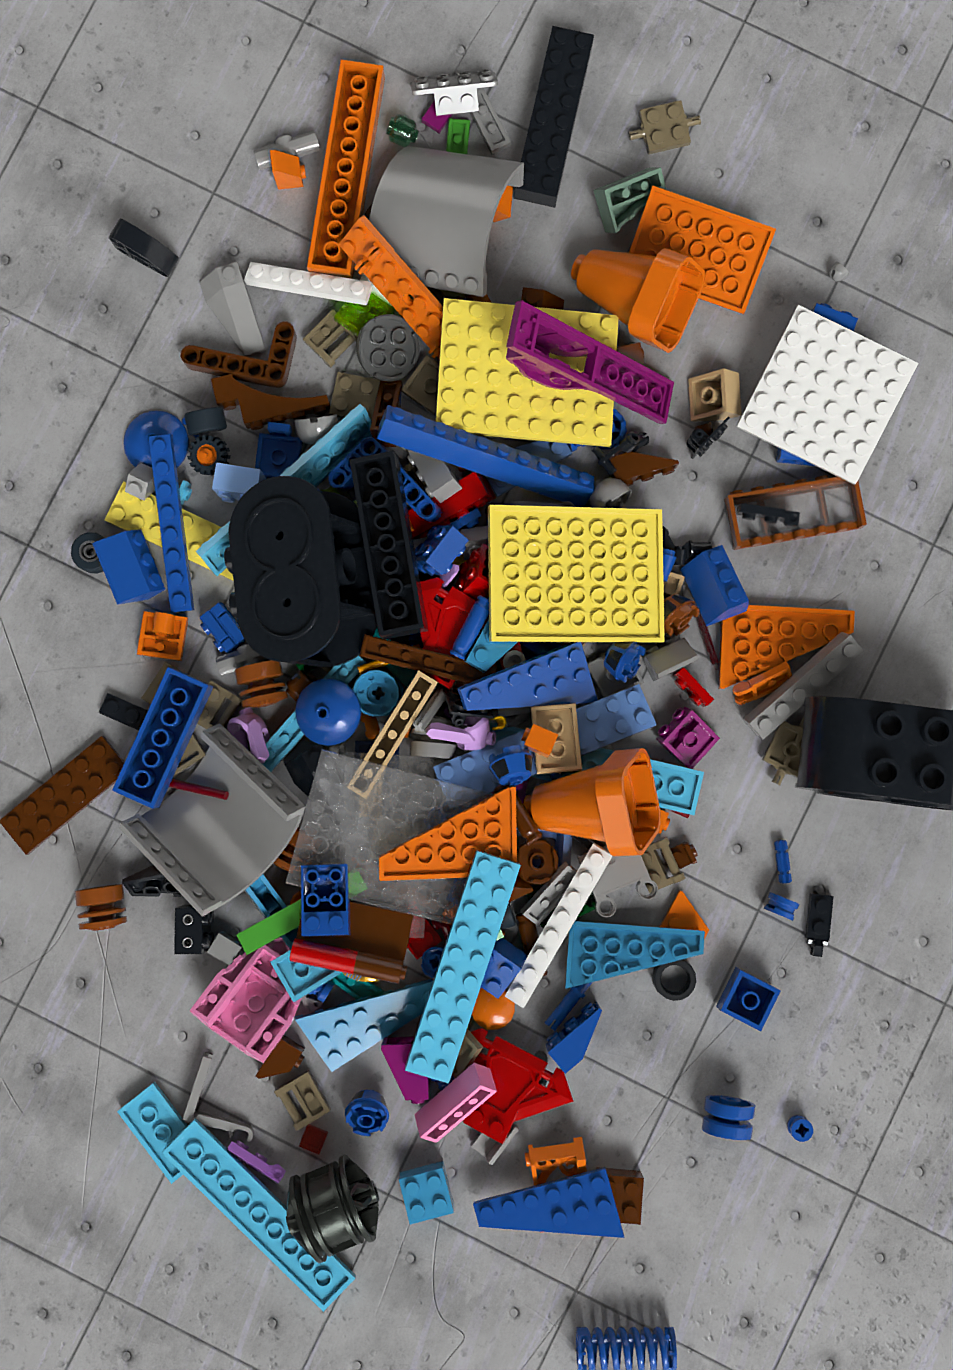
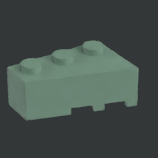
M661 167L646 168L593 190L605 233H617L627 221L632 220L636 216L635 214L646 206L652 186L666 190Z

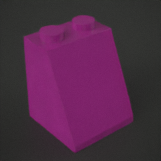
M415 1036L385 1037L381 1044V1051L405 1100H411L413 1104L424 1103V1100H429L430 1078L405 1071V1065Z

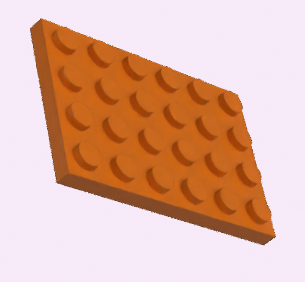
M652 186L629 253L657 256L662 249L667 248L691 257L705 271V281L699 299L744 314L776 228Z

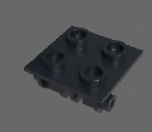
M729 416L710 436L699 428L692 432L686 443L687 447L694 453L692 459L697 455L701 457L713 443L711 440L713 439L716 442L728 428L726 423L730 419Z
M443 688L446 699L445 703L452 718L451 721L455 726H462L466 716L494 719L491 709L465 710L458 689Z

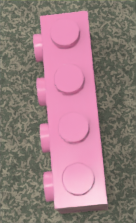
M473 1063L415 1113L420 1138L437 1143L496 1093L497 1090L490 1068Z

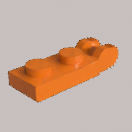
M785 661L748 680V682L741 681L736 684L732 689L735 694V702L743 705L775 691L792 676L790 665Z

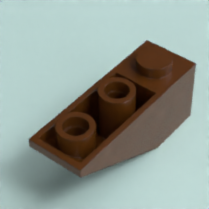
M626 452L616 455L610 460L617 469L611 475V478L619 479L629 487L633 485V481L641 479L642 482L653 479L656 474L662 473L664 476L675 472L674 469L679 465V461L641 453Z

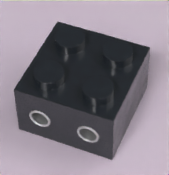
M182 905L175 908L174 954H203L209 950L214 941V933L210 932V923L214 922V910L202 917L192 905Z

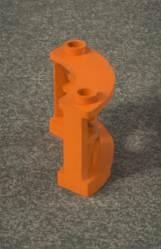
M582 1137L573 1138V1143L533 1148V1144L528 1145L529 1152L525 1153L526 1167L531 1166L534 1186L545 1183L549 1175L557 1167L566 1176L587 1172ZM568 1165H574L571 1169L566 1168ZM536 1169L542 1171V1172L540 1173L538 1179H537Z

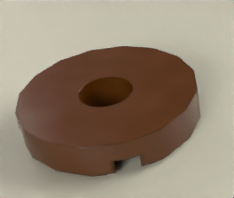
M540 839L531 845L524 842L517 849V863L521 865L518 872L519 877L529 884L548 882L558 869V856L553 846ZM535 855L541 859V864L538 868H535L532 864V859Z

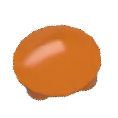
M480 988L472 1012L474 1021L480 1027L487 1030H498L505 1027L512 1020L515 1012V1003L505 997L507 990L497 999L483 988Z

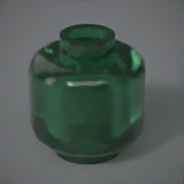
M401 114L396 115L395 118L391 117L386 130V134L389 135V141L404 148L409 146L411 142L415 143L419 130H416L415 120Z

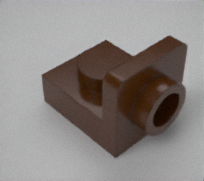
M684 841L670 848L679 869L697 863L695 857L698 854L693 844L689 845L688 842ZM661 853V855H662V857H663V859H664V861H665V863H666V865H667V867H668V864H667V862H666V860H665V858H664V855H663V853Z

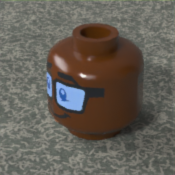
M298 671L287 681V689L285 691L297 703L298 697L305 687L317 679L310 671L307 674L304 671Z

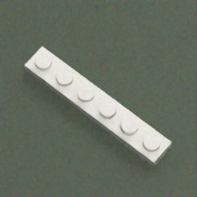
M250 262L244 278L246 285L361 305H367L373 289L372 282L255 262Z

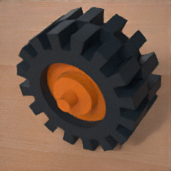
M203 435L202 437H197L196 441H192L190 444L192 448H188L190 456L187 457L188 460H191L190 466L194 467L193 470L200 472L202 475H214L216 463L229 464L227 460L231 458V455H228L230 450L226 447L225 441H221L219 437Z

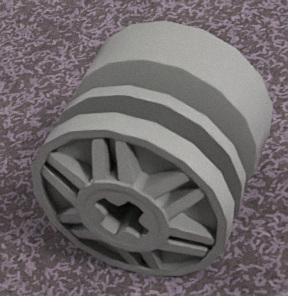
M434 716L430 723L439 722L458 728L446 717ZM412 729L411 733L420 735L421 740L411 741L410 756L436 759L456 758L457 745L446 740L431 739L426 734V729L423 732Z

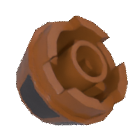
M678 593L664 599V633H667L670 637L673 633L678 636L690 627L689 621L693 616L698 617L700 612L699 608L695 605V601Z

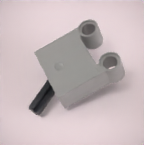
M571 836L588 850H590L593 843H596L608 851L607 845L600 841ZM588 852L577 856L580 865ZM641 855L613 856L592 891L595 899V910L602 917H611L617 908L615 901L606 895L637 882L636 893L646 900L653 899L658 894V886L651 880ZM645 883L652 885V892L648 895H643L641 892V887ZM604 900H608L611 903V909L608 912L600 910V903Z

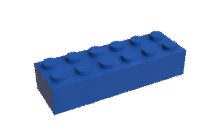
M167 667L112 791L152 809L160 807L214 686L177 669Z

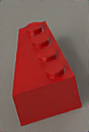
M473 472L459 480L462 489L442 503L433 497V500L440 506L442 512L441 517L436 522H428L421 518L413 509H410L408 514L414 531H412L413 539L427 537L428 531L433 526H447L451 524L450 522L496 499L485 476ZM433 506L426 508V516L432 513Z

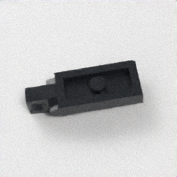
M742 503L737 507L736 515H742V519L755 520V517L764 518V522L777 523V520H780L785 526H797L799 524L800 512Z
M107 693L99 710L100 714L138 731L148 710L110 693Z
M809 894L805 937L807 938V943L811 944L810 955L822 957L823 947L828 946L834 896Z

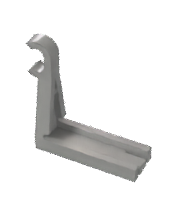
M205 1052L200 1061L201 1064L182 1120L192 1122L196 1118L205 1126L229 1131V1138L234 1136V1130L236 1129L248 1132L246 1140L249 1143L253 1138V1129L250 1125L202 1109L198 1112L196 1111V1106L213 1054Z

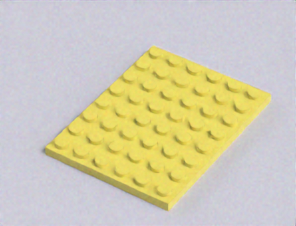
M444 298L436 422H442L453 428L462 429L479 436L603 447L611 446L613 400L589 390H560L543 386L524 377L519 372V369L506 359L508 349L506 346L515 305ZM535 307L617 351L619 318L616 315ZM549 353L550 358H556L580 373L584 372L587 356L563 357Z
M519 505L488 506L489 642H665L662 509Z

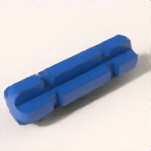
M777 840L774 842L775 850H777V853H775L777 870L780 871V874H778L779 882L782 884L792 882L791 873H789V870H791L789 853L786 852V849H788L787 841Z

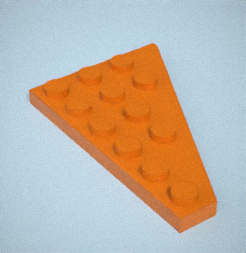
M748 605L746 612L721 621L718 689H725L778 666L785 661L787 662L824 646L841 632L847 634L854 633L855 611Z
M509 786L380 855L379 881L468 877L476 850L517 862L516 786Z

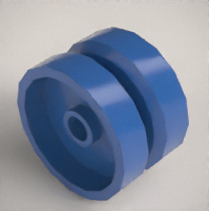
M708 1095L705 1097L704 1109L709 1115L703 1117L702 1130L707 1134L725 1139L750 1140L752 1138L753 1125L747 1120L754 1118L756 1105L740 1098Z

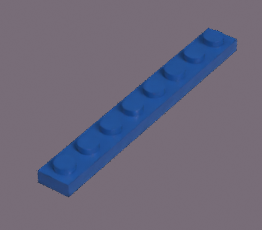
M173 435L148 436L171 613L194 610Z

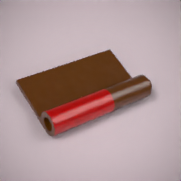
M350 902V935L303 937L300 919L297 936L293 941L290 953V961L399 984L400 979L405 980L407 966L403 965L414 915Z

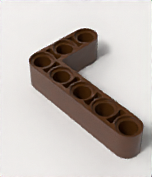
M287 321L276 325L268 361L194 345L185 346L181 350L180 357L186 367L193 371L216 376L232 374L235 380L281 388L286 385L297 335L293 325ZM284 331L291 332L287 338L281 337V334ZM279 352H286V356L284 358H276V355ZM192 354H196V359L192 362H189L188 357ZM212 359H218L216 365L209 366V362ZM232 364H239L238 369L229 370ZM253 368H260L258 374H250ZM275 372L282 373L279 379H272L271 377Z

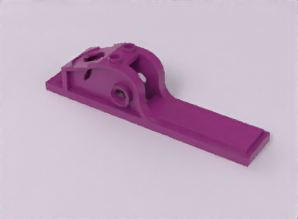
M522 300L515 302L506 346L508 348L506 359L511 364H514L524 377L549 388L593 391L658 424L667 423L674 387L673 381ZM549 353L563 357L587 356L584 372L580 373L570 368V365L556 358H550Z

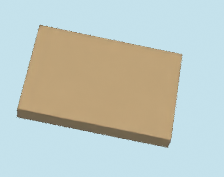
M576 703L531 707L532 725L535 724L559 734L548 758L535 753L536 774L582 771Z

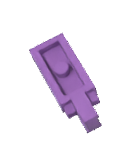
M238 1140L236 1143L231 1141L227 1149L237 1159L277 1184L281 1181L286 1170L279 1164L269 1165L266 1163L268 1159L256 1152L253 1155L248 1152L249 1147Z

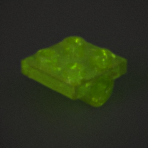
M371 292L367 305L345 302L334 316V321L358 336L361 328L367 321L379 315H393L395 308Z

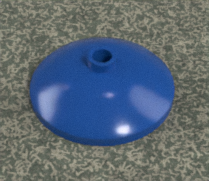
M149 411L136 417L130 423L124 435V450L131 464L136 467L143 463L152 468L148 436L172 434L176 467L178 468L186 458L189 448L188 433L181 421L174 415L164 411Z
M331 678L316 680L305 687L298 697L296 704L298 726L308 739L317 744L326 746L340 744L349 739L359 726L361 719L359 699L353 689L340 680ZM322 709H325L327 712L325 717L321 715Z

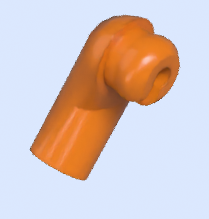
M361 711L360 721L365 723V736L368 739H375L380 731L377 718L366 715Z

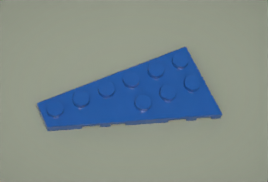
M570 642L457 688L463 708L467 711L571 703L581 704L598 701L581 642Z
M606 1167L474 1201L473 1203L479 1227L625 1238Z

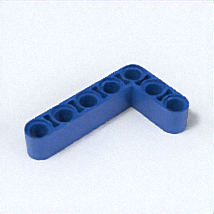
M364 438L330 472L328 477L330 485L342 492L351 490L354 487L350 459L388 452V450L374 438ZM375 445L374 452L369 454V448ZM400 464L401 473L404 475L403 485L406 502L421 518L428 522H436L441 517L440 506L433 498H430L420 484ZM344 476V482L338 485L339 478ZM418 490V497L411 500V494ZM433 506L432 513L426 516V508Z

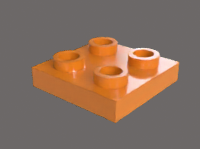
M144 611L137 655L182 661L189 618L162 612Z

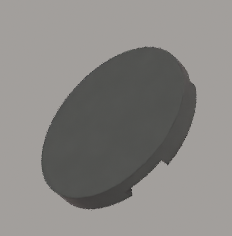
M391 314L376 316L367 321L358 334L356 352L360 365L367 374L377 380L397 381L404 378L416 365L419 358L418 336L402 317Z

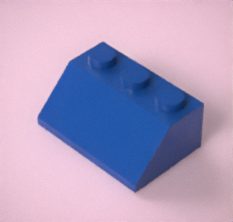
M141 529L124 531L92 543L117 605L149 600L165 590Z
M723 545L700 553L680 569L706 627L747 611L749 599Z

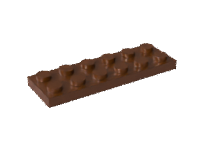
M104 736L99 737L1 818L0 824L25 855H29L115 784L125 761Z

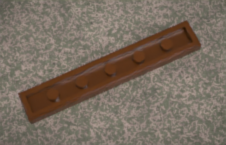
M366 634L360 652L361 657L464 683H471L491 675L496 670V667L491 666L484 673L457 657Z

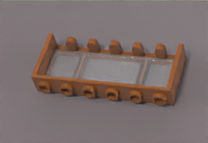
M828 475L816 477L815 481L807 482V479H800L794 481L792 485H785L783 482L774 484L772 488L764 489V486L752 488L750 492L743 493L742 490L730 492V495L724 499L728 514L733 550L863 528L867 523L859 481L854 485L837 476L828 478ZM745 503L800 512L799 524L797 526H785L780 520H777V523L764 522V518L755 517V520L742 519V515H736L737 507Z

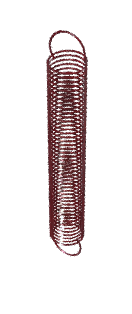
M698 616L697 618H698V620H699V622H700V624H701V626H702V628H703V630H704V632H705V634H706V637H707V639H708V641H709V643H710V645H711V648H710V646H709V644H708V642H707V640H706V638H705V636H704V634H703V632H702V630H701V627H700V625H699V623H698L699 629H700V631H701V633H702V635H703V637H704V639H705V642H706V644H707V646H708V648H709V650H710V652H711V654H712V656H713V659H712V657H711V655H710V653H709V651H708V649H707V647H706V645H705V648H706V650H707V653H708V655H709V657H710L712 663H713V664L717 663V665H718L719 661H718V658H717V656H716V654H715L716 651H714V650H715V647H714V644H713V642H712L711 636H710V634H709V636H708V634H707V632H706V630H705V628H704V626H703V624H702V622H701V620H700V618H699V616Z

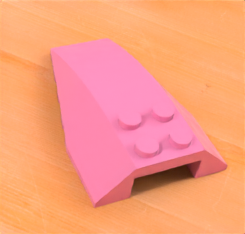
M279 937L248 955L246 953L239 955L233 960L232 964L217 973L190 1009V1012L213 1032L246 1055L264 1063L290 1027L301 999L296 1002L292 1001L270 963L289 951L290 948Z

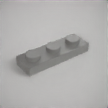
M478 88L479 111L470 113L492 155L511 146V141L484 88Z
M564 862L552 878L520 910L521 913L539 926L558 905L577 870L567 862Z

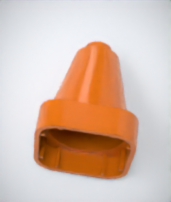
M667 248L662 249L657 256L593 249L587 255L580 254L575 259L571 270V278L577 281L576 284L579 292L611 315H616L619 318L618 320L628 326L629 333L647 345L669 353L679 343L699 299L705 281V271L691 257Z
M644 748L615 750L602 765L537 785L531 795L525 796L523 803L538 829L606 842L608 851L612 856L643 855L658 834L660 828V806L650 758Z

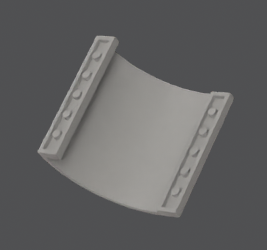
M407 146L395 155L382 175L374 196L369 221L426 287L483 297L487 294V272H485V265L494 215L507 185L514 187L523 186L524 162Z
M220 723L202 731L201 738L209 745L206 756L203 757L197 768L185 782L228 791L229 797L227 800L177 789L161 803L159 808L151 809L142 815L137 814L120 822L121 831L202 917L242 893L276 861L295 834L306 807Z

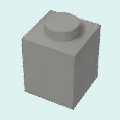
M140 463L128 474L125 492L145 501L155 490L153 469Z
M224 931L218 933L207 951L208 954L228 966L233 963L235 958L245 952L242 951L243 947L240 941Z

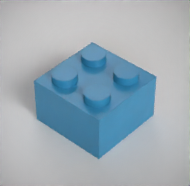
M443 1161L400 1172L399 1183L409 1224L454 1213V1202Z

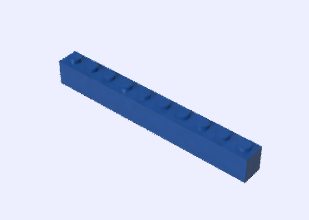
M387 405L379 424L377 435L379 440L562 502H571L577 507H585L594 491V476L587 472H581L566 465L549 461L546 458L537 457L526 451L511 448L506 444H500L482 436L479 437L465 430L453 428L442 422L427 419L422 415H416L398 407Z

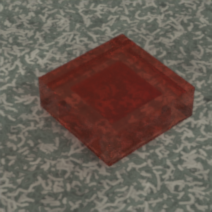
M308 1124L299 1147L319 1155L328 1131Z

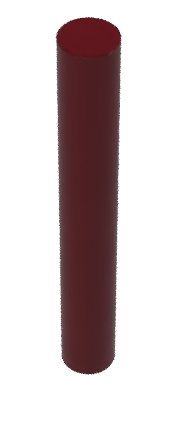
M172 779L169 785L171 788L227 800L229 797L228 791Z

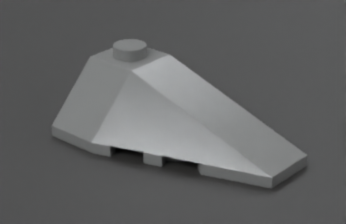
M238 262L215 268L200 281L207 305L246 357L266 351Z

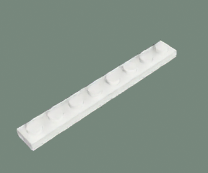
M593 843L526 958L522 969L508 989L505 997L520 1007L524 1008L612 859L613 856L609 851Z

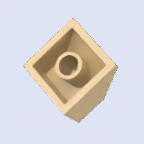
M720 369L688 379L691 421L725 420L728 416L730 418L742 416L739 373L728 369Z

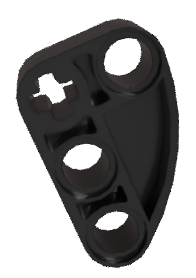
M121 218L108 237L118 251L165 277H169L179 260L176 254L159 241Z

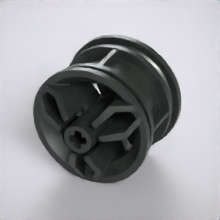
M346 1154L340 1156L338 1162L333 1161L323 1167L302 1174L301 1177L299 1175L291 1176L289 1179L286 1222L291 1235L294 1236L297 1242L317 1263L325 1262L327 1256L331 1257L343 1250L362 1244L364 1239L369 1243L375 1241L379 1214V1194L373 1180H370L368 1175Z

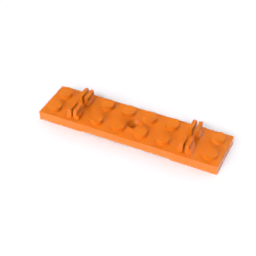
M363 215L338 245L356 264L355 270L360 269L358 273L366 275L430 348L428 352L430 354L434 353L432 357L435 358L437 356L439 358L442 304L394 251V248L366 216Z

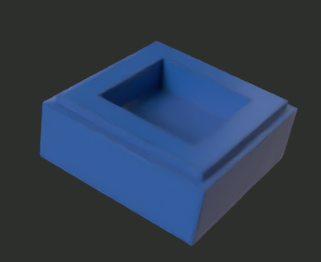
M268 422L267 430L270 434L292 437L293 429L290 424Z

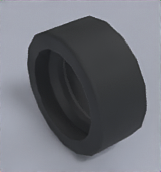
M684 959L654 967L652 974L653 984L657 992L664 998L672 1001L683 1000L693 992L696 985V973L692 966ZM672 965L682 967L687 974L686 985L683 989L675 992L667 990L661 982L662 972L665 968Z

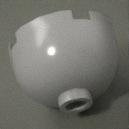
M337 414L295 420L298 437L305 444L315 445L318 439L325 436L338 423Z
M607 478L603 481L598 480L594 483V491L588 503L591 508H618L622 502L624 504L627 503L632 495V490L623 481L616 478Z

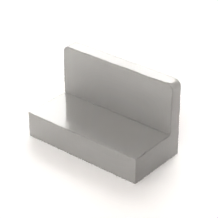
M514 1122L504 1144L478 1132L470 1145L485 1156L490 1165H493L519 1128L516 1122Z

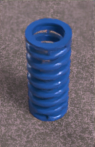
M576 1327L577 1370H587V1365L584 1364L585 1348L587 1350L589 1370H596L597 1346L601 1370H608L609 1347L611 1348L613 1369L620 1370L622 1346L626 1370H633L634 1344L638 1370H645L646 1343L650 1370H657L658 1342L663 1370H676L677 1347L674 1327H664L665 1335L660 1327H655L652 1333L648 1327H643L640 1334L636 1327H631L628 1335L624 1327H619L616 1336L613 1328L607 1327L604 1337L599 1327L593 1329L592 1336L587 1327Z

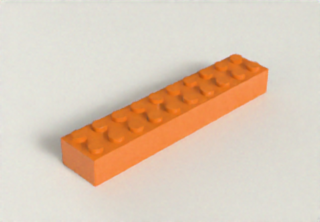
M348 60L340 61L308 257V272L353 279L355 263L338 244L364 213L385 82L384 66Z

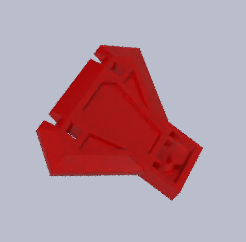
M438 577L421 581L429 630L420 633L423 642L422 649L456 657L450 654V649L452 650L453 644L476 600L453 586L449 592L443 589L441 586L444 581ZM436 595L444 599L442 604L434 600ZM488 615L486 621L484 622V624H483V626H482V628H481V630H480V632H479V634H478L476 640L478 639V637H479L481 631L483 630V628H484L486 622L488 621L489 615ZM520 642L515 644L508 652L517 650L522 653ZM505 653L499 660L504 659V656H505L507 653ZM424 673L448 689L455 682L452 679Z
M483 1028L471 1031L479 1043L489 1050L487 1054L480 1051L473 1063L490 1068L497 1092L467 1116L463 1123L504 1144L515 1121L574 1101L565 1073L561 1069L556 1067L554 1073L546 1070L548 1062L498 1036L495 1037L494 1041L487 1039L488 1031ZM541 1078L549 1081L548 1086L540 1083Z

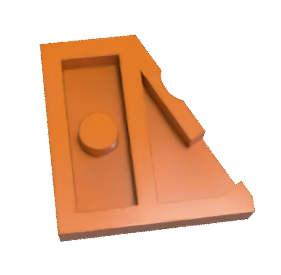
M679 890L659 928L705 931V939L709 932L708 927L686 895Z

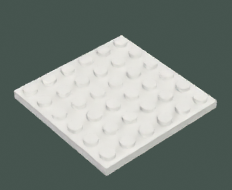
M798 305L736 427L855 485L918 363Z

